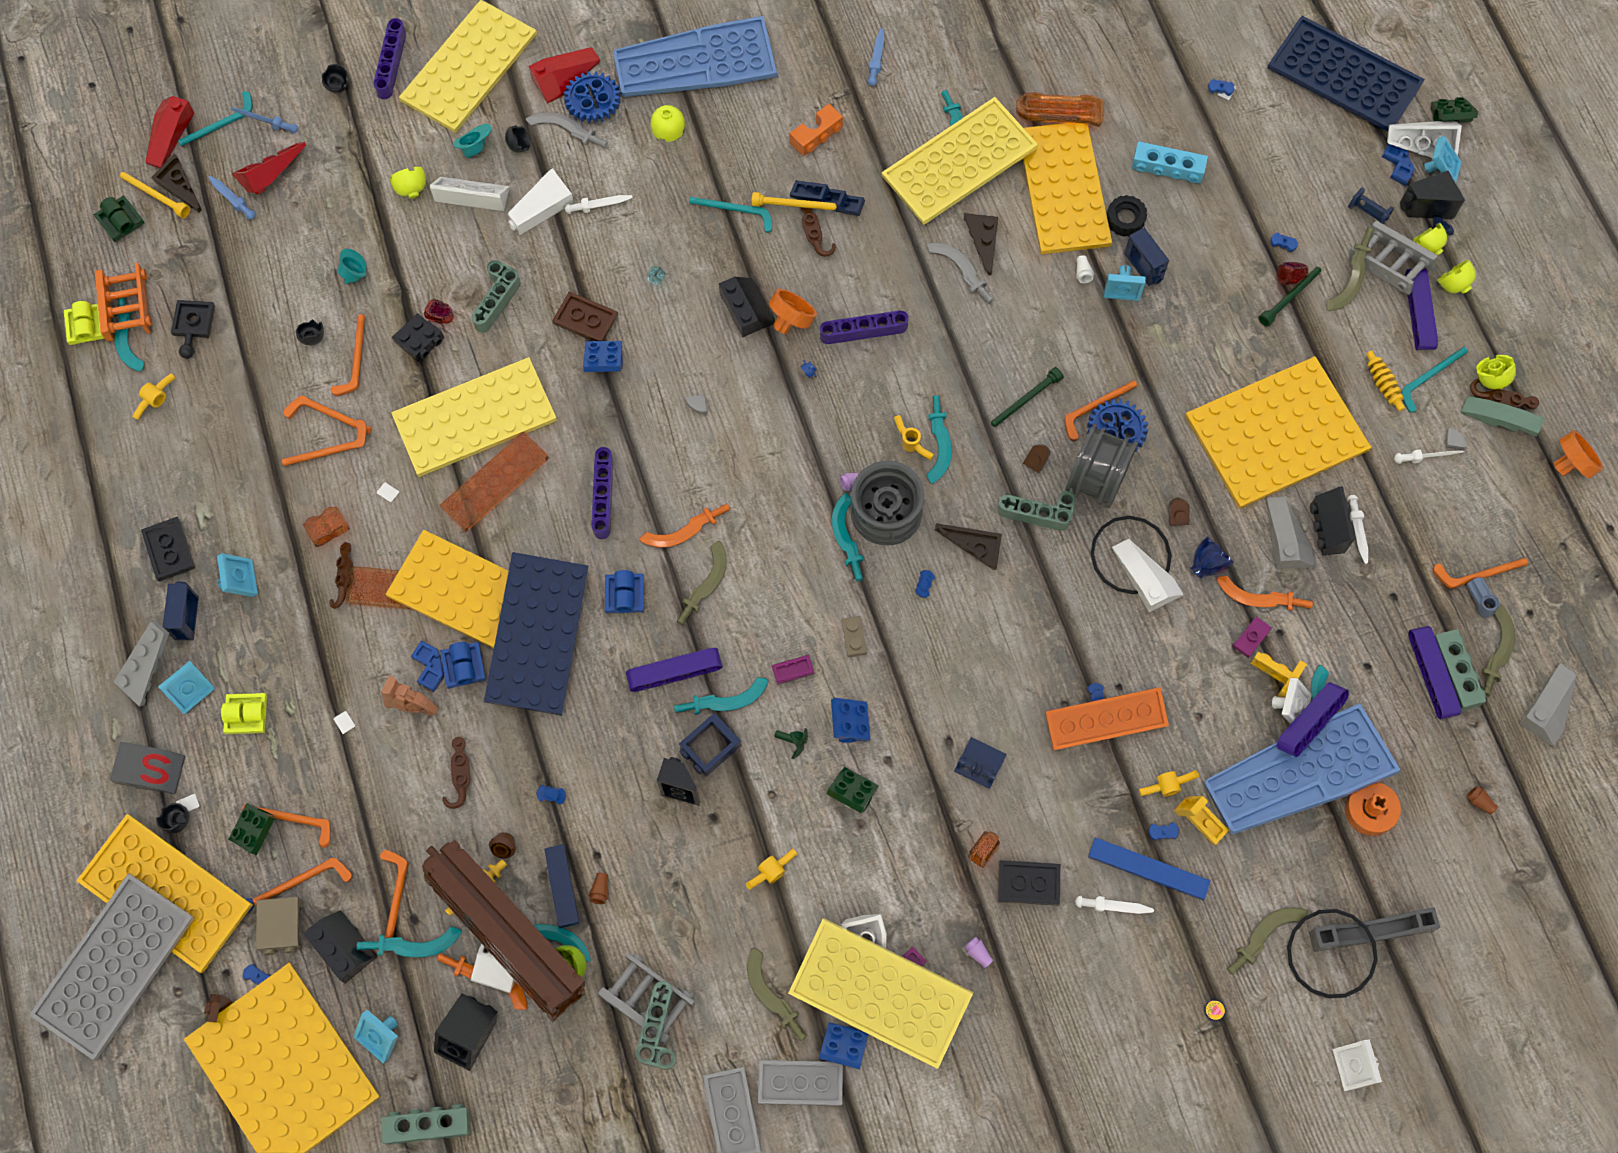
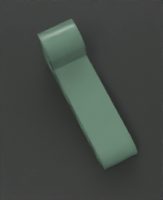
M492 260L487 264V271L494 285L472 314L474 327L480 333H485L491 328L521 285L517 270L499 260Z
M1063 491L1059 495L1057 505L1055 506L1012 495H1004L999 500L997 511L1004 518L1063 531L1070 525L1076 497L1070 491ZM1062 500H1068L1071 504H1064ZM1026 508L1030 512L1024 513L1021 511V509ZM1039 513H1046L1048 517H1042ZM1058 517H1064L1067 521L1062 522Z
M665 981L658 982L653 988L636 1056L641 1064L662 1070H671L677 1063L675 1054L670 1049L659 1047L673 998V990L670 984ZM663 988H666L668 992L662 998L663 1003H666L665 1005L660 1003L661 995L658 992L659 990L662 991ZM655 1008L663 1009L661 1017L654 1018L652 1016ZM651 1028H655L658 1031L657 1036L653 1039H649L646 1036L647 1031ZM645 1049L652 1051V1056L648 1060L641 1058V1053ZM666 1054L672 1056V1062L669 1065L661 1063V1058Z

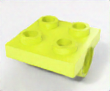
M78 301L72 304V309L64 310L66 338L69 345L104 339L100 332L98 304L91 305L86 301Z
M266 693L226 694V701L222 704L221 717L224 722L223 733H265Z

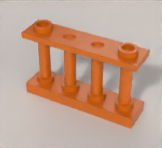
M138 262L135 263L134 273L113 277L106 276L102 269L95 270L100 332L107 342L114 340L113 333H116L117 330L142 326L147 334L151 333L152 319L148 314L145 286L147 273ZM131 280L137 281V288L116 292L109 291L111 284ZM138 295L139 303L115 308L111 307L110 302L114 299ZM140 310V319L119 323L112 322L114 315Z

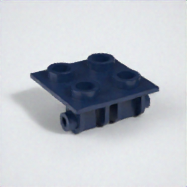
M971 737L954 772L990 789L1007 754Z

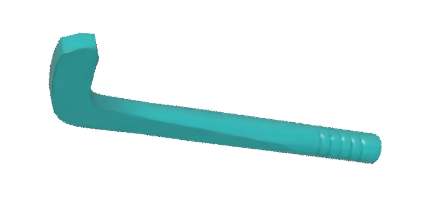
M249 91L242 92L244 101L242 110L251 112L252 99ZM236 112L179 139L178 142L180 146H183L241 119L245 115Z
M696 197L689 198V204L760 215L764 221L765 233L772 231L771 216L765 208Z
M1465 346L1402 389L1403 403L1409 413H1414L1417 410L1411 398V392L1468 353V349Z

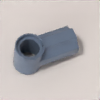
M1478 577L1468 582L1466 587L1477 604L1479 615L1485 618L1493 616L1499 606V600L1496 596L1492 595L1484 579ZM1484 604H1489L1492 608H1487Z

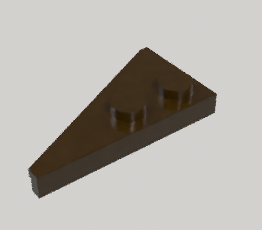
M174 154L151 178L155 183L200 213L202 211L201 206L177 155Z
M964 213V221L967 223L978 255L980 254L983 267L988 275H992L998 217Z
M936 523L935 531L991 569H997L1002 534Z

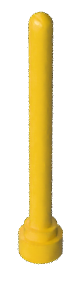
M125 172L120 173V177L123 180L171 207L177 216L184 219L189 215L190 206L183 202L176 203Z
M753 192L752 206L755 207L772 204L835 210L837 208L835 203L765 197L760 192Z

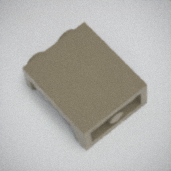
M299 897L257 900L256 949L262 952L263 955H275L276 951L296 953L297 949H302V944L300 943V909H303V900Z

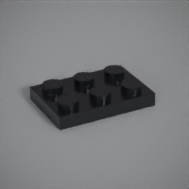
M178 516L141 529L158 582L195 569Z
M1000 860L998 902L1059 906L1061 864Z

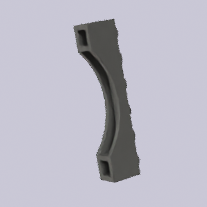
M1435 907L1363 922L1368 927L1375 942L1430 933L1440 928ZM1358 923L1322 926L1314 928L1309 932L1314 952L1372 943L1365 929Z

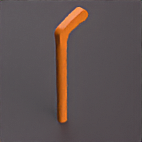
M359 314L357 318L351 380L348 384L332 386L330 389L334 396L350 393L359 387L365 315Z
M1133 380L1067 414L1064 421L1068 439L1076 441L1079 437L1073 423L1076 418L1097 408L1098 404L1103 405L1105 401L1109 402L1137 387L1136 381Z
M302 395L291 402L283 411L284 415L291 419L301 406H308L357 428V420ZM366 425V433L370 434L372 427Z
M362 419L356 421L357 439L355 441L282 459L283 466L364 446L366 422Z
M1522 558L1456 579L1451 578L1443 566L1438 563L1434 566L1433 573L1446 587L1453 589L1467 584L1478 577L1487 578L1528 565V560Z
M257 807L273 814L276 819L319 827L321 829L320 847L325 848L330 845L331 830L327 819H318Z
M384 850L380 854V858L398 865V875L385 938H393L409 865L406 859L391 851Z
M330 858L252 900L255 906H257V900L273 898L330 868H334L346 883L351 881L353 875L339 860Z

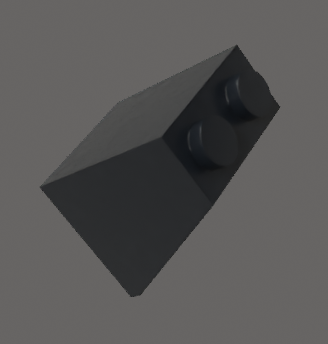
M1448 170L1410 183L1400 201V207L1407 217L1429 219L1440 217L1451 220L1455 218L1465 199Z
M461 993L435 1031L434 1053L470 1071L497 1022L498 1011L490 1005L478 1002L472 996H466Z

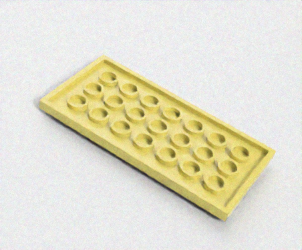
M480 0L399 96V100L457 133L535 38L537 31L489 3Z
M994 97L881 173L885 181L922 224L925 225L1038 149V144L997 98Z
M529 357L391 412L418 477L557 421Z
M823 918L788 994L938 1069L974 992Z

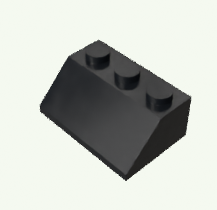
M735 276L719 283L720 296L742 338L774 324L775 320L752 278Z
M1343 486L1315 496L1312 503H1310V512L1314 514L1315 519L1313 524L1314 530L1318 533L1317 546L1319 550L1321 549L1322 556L1345 554L1354 541Z
M664 758L657 778L661 795L699 806L700 799L697 787L684 763H681V760L678 758Z
M341 910L318 920L303 933L337 978L345 984L378 957L373 950H357V942L365 940Z

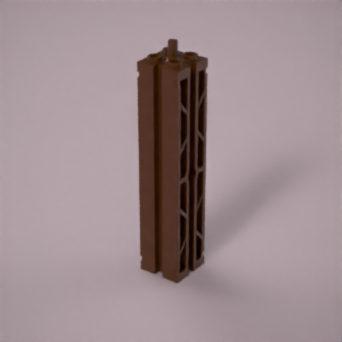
M456 840L443 845L440 849V854L433 846L426 850L430 856L422 865L423 872L425 873V882L433 887L434 892L536 1005L547 1014V1017L552 1022L566 1012L570 1005L573 1006L585 995V981L582 977L576 974L571 965L471 856L460 847Z

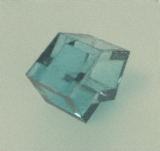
M652 266L647 274V281L658 285L666 273L660 267Z

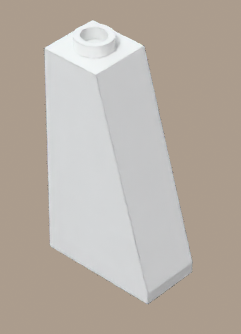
M553 168L508 212V224L519 235L565 209L566 204L569 203L571 205L574 203L572 193Z

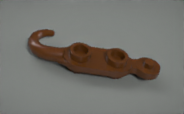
M800 207V210L804 213L802 224L807 240L820 256L832 255L836 249L835 243L832 244V248L829 251H824L821 248L822 231L818 217L811 212L812 208Z
M1475 379L1470 385L1471 393L1477 398L1495 401L1516 408L1524 405L1529 409H1536L1539 405L1537 397L1530 396L1525 398L1518 392L1500 389L1486 392L1478 391L1476 384L1480 382L1479 379Z
M347 542L340 546L341 557L336 562L337 576L335 584L338 588V598L335 603L333 599L329 601L330 607L333 609L343 604L346 597V588L351 584L350 571L353 562L349 557L351 544Z
M455 737L452 740V747L455 753L451 757L452 783L458 793V800L455 803H449L446 797L442 798L444 805L450 809L459 808L464 804L466 792L470 784L469 758L463 752L466 742L462 737Z

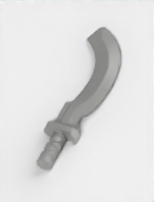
M542 112L526 118V121L531 126L546 122L558 124L570 131L571 136L581 139L582 143L586 145L589 141L602 147H606L608 141L595 136V130L590 129L589 132L583 130L578 122L559 113Z
M943 243L927 244L930 253L945 255L958 265L964 275L962 278L971 287L969 290L972 293L978 291L988 304L994 300L984 288L987 286V283L984 280L979 281L977 279V273L973 265L962 252Z

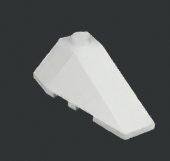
M1456 121L1389 125L1387 143L1433 158L1438 138L1445 136L1458 156L1462 125Z
M1130 539L1112 547L1113 552L1134 588L1138 591L1148 612L1183 596L1175 579Z
M881 914L862 915L846 919L841 924L843 928L886 949L887 933Z

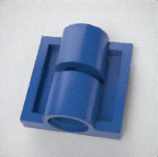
M622 341L585 342L584 372L621 371L623 368Z
M619 570L615 574L605 575V613L644 612V574H634L629 570Z
M457 642L450 645L449 649L440 650L448 689L486 680L479 642L471 644Z
M842 698L831 699L834 738H839L841 743L866 742L870 740L867 702Z
M829 1022L819 1059L860 1069L869 1034Z

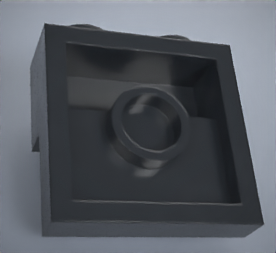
M418 313L392 336V340L417 362L426 358L434 347L439 346L444 339L442 331L430 321H426Z

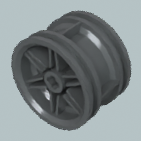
M1093 424L1075 462L1065 490L1069 492L1073 489L1075 490V495L1083 492L1098 499L1097 504L1101 505L1102 502L1107 503L1106 507L1110 509L1133 458L1138 441L1130 443V438L1128 437L1122 440L1106 433V428L1103 427L1099 430L1097 429L1098 425Z
M880 461L865 467L856 477L851 494V519L858 533L866 540L878 545H895L909 539L917 531L922 519L924 487L921 479L910 467L895 461ZM873 488H878L875 493L872 492ZM908 499L910 503L904 504V502Z

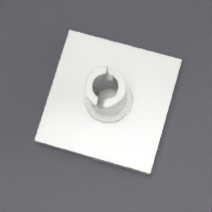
M1290 678L1286 697L1274 696L1272 707L1274 709H1283V717L1291 724L1310 703L1312 694L1299 679Z
M1370 1039L1332 1049L1344 1091L1382 1082L1378 1070L1379 1063H1376L1378 1059L1374 1056Z

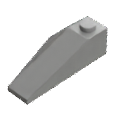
M1266 497L1276 569L1314 567L1312 547L1286 497Z
M1559 663L1518 724L1553 747L1565 729L1577 674Z

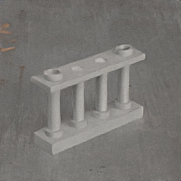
M1376 220L1372 224L1374 232L1368 248L1373 247L1377 241L1387 246L1375 259L1366 254L1364 259L1366 270L1397 287L1398 290L1410 295L1414 284L1412 280L1423 268L1432 271L1436 266L1438 255ZM1353 246L1350 248L1349 252L1350 261L1352 260L1354 253L1356 251V249H1354ZM1392 250L1402 254L1390 268L1381 263ZM1408 259L1418 263L1406 277L1397 272Z
M628 953L626 958L631 963L612 988L606 990L602 987L598 995L643 1028L647 1010L640 1015L634 1010L636 1008L635 1004L654 979L657 982L667 981L643 964L644 960L637 954L632 956ZM638 967L647 975L629 1000L623 1002L618 998V993ZM671 984L673 993L680 999L667 1016L661 1039L664 1045L671 1039L667 1035L669 1027L685 1005L695 1006V1002L692 1000L694 998L693 995L686 990L681 992ZM666 988L659 992L661 995L660 1003L663 1002V995L668 994ZM655 1008V1009L653 1010L652 1016H653V1014L656 1012V1010H657L658 1008ZM651 1028L647 1031L652 1036H657V1029Z

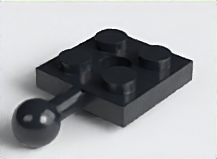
M177 300L171 334L173 336H185L184 345L179 348V354L182 358L189 359L193 356V337L209 338L215 309L213 302ZM197 316L194 322H189V318Z

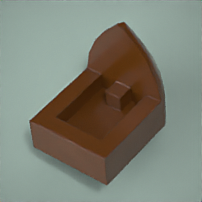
M1044 444L1034 445L1023 464L1040 473L1051 454L1049 448Z
M1180 497L1174 498L1169 502L1170 526L1189 525L1190 505Z
M211 994L209 1001L205 1003L204 1009L208 1022H217L218 1014L233 1002L225 996Z

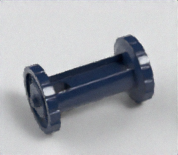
M1361 187L1353 196L1348 208L1352 209L1357 206L1378 220V222L1384 224L1388 221L1394 208L1390 206L1386 210L1363 195L1365 189ZM1360 200L1365 201V205H1362Z

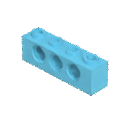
M1138 141L1131 169L1168 176L1173 179L1187 180L1191 183H1201L1208 156Z

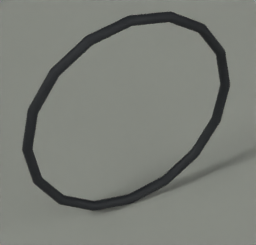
M1130 515L1113 518L1101 526L1093 538L1091 558L1094 570L1105 584L1116 591L1138 594L1137 590L1132 591L1118 588L1105 579L1097 568L1094 556L1096 540L1103 529L1115 521L1131 519L1144 522L1154 528L1165 542L1168 553L1165 570L1167 573L1170 570L1172 557L1169 542L1159 527L1144 518Z
M1338 909L1318 910L1303 917L1292 930L1287 945L1289 966L1297 981L1311 993L1325 998H1346L1362 990L1373 977L1378 961L1376 942L1368 927L1353 914ZM1338 913L1352 918L1365 929L1372 942L1374 960L1370 974L1359 987L1345 994H1326L1312 989L1299 977L1292 963L1291 946L1296 931L1306 920L1318 914Z

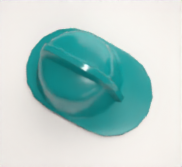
M490 124L479 125L457 138L453 145L455 148L461 149L466 158L475 156L484 149L485 138L490 134L492 127Z
M349 248L341 250L337 269L338 274L344 279V284L358 282L362 277L366 276L365 259L358 252Z

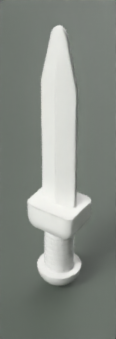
M617 195L588 201V198H583L581 203L566 204L565 211L568 214L579 210L589 213L591 208L621 203L633 198V196Z
M1414 450L1410 454L1397 453L1394 456V460L1398 464L1406 461L1420 463L1423 458L1453 455L1465 451L1422 454L1421 450Z
M1350 495L1347 498L1351 509L1350 521L1353 522L1358 550L1364 563L1367 564L1368 545L1362 523L1364 513L1361 510L1359 511L1358 497Z
M1078 896L1075 900L1077 907H1094L1097 912H1103L1104 910L1135 914L1154 912L1153 908L1138 903L1105 900V897L1098 896L1096 899Z

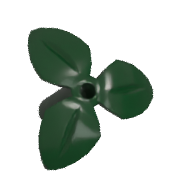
M804 728V733L794 731L790 732V734L777 730L774 737L796 745L797 749L791 759H795L804 750L803 744L807 743L808 730Z

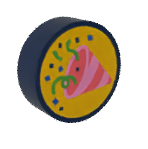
M1211 1000L1206 1003L1204 1014L1209 1020L1219 1021L1225 1016L1226 1008L1221 1001Z

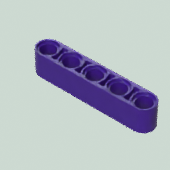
M398 18L391 19L387 24L374 78V87L380 99H388L393 94L406 39L403 22Z
M1423 268L1412 280L1414 282L1412 293L1410 295L1407 294L1416 350H1436L1438 335L1427 269ZM1412 269L1406 270L1405 277Z
M899 310L826 321L820 326V340L825 344H834L901 334L908 328V314L905 311ZM830 331V332H832V333H831V334H825L824 332Z
M607 447L598 448L595 452L591 525L593 533L598 539L607 538L611 530L614 462L612 453ZM604 456L608 457L606 460H600ZM601 474H608L604 478L599 477ZM601 491L607 492L604 495H599V492ZM600 508L606 509L603 513L597 512ZM599 526H605L603 530H597Z
M1425 626L1409 630V640L1437 717L1441 720L1460 715V703L1432 628Z
M708 648L627 670L625 673L630 691L638 692L722 669L723 666L718 648Z
M1328 682L1279 737L1277 749L1298 757L1345 704L1349 696V690Z

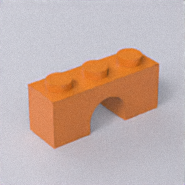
M827 104L816 113L818 128L810 129L802 123L789 133L790 144L802 156L813 152L819 144L826 142L832 134L838 133L842 129L843 116L832 105Z

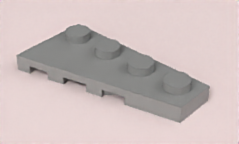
M157 621L150 622L114 680V683L139 707L145 706L147 700L145 696L147 691H150L152 675L157 671V661L159 656H162L169 632Z

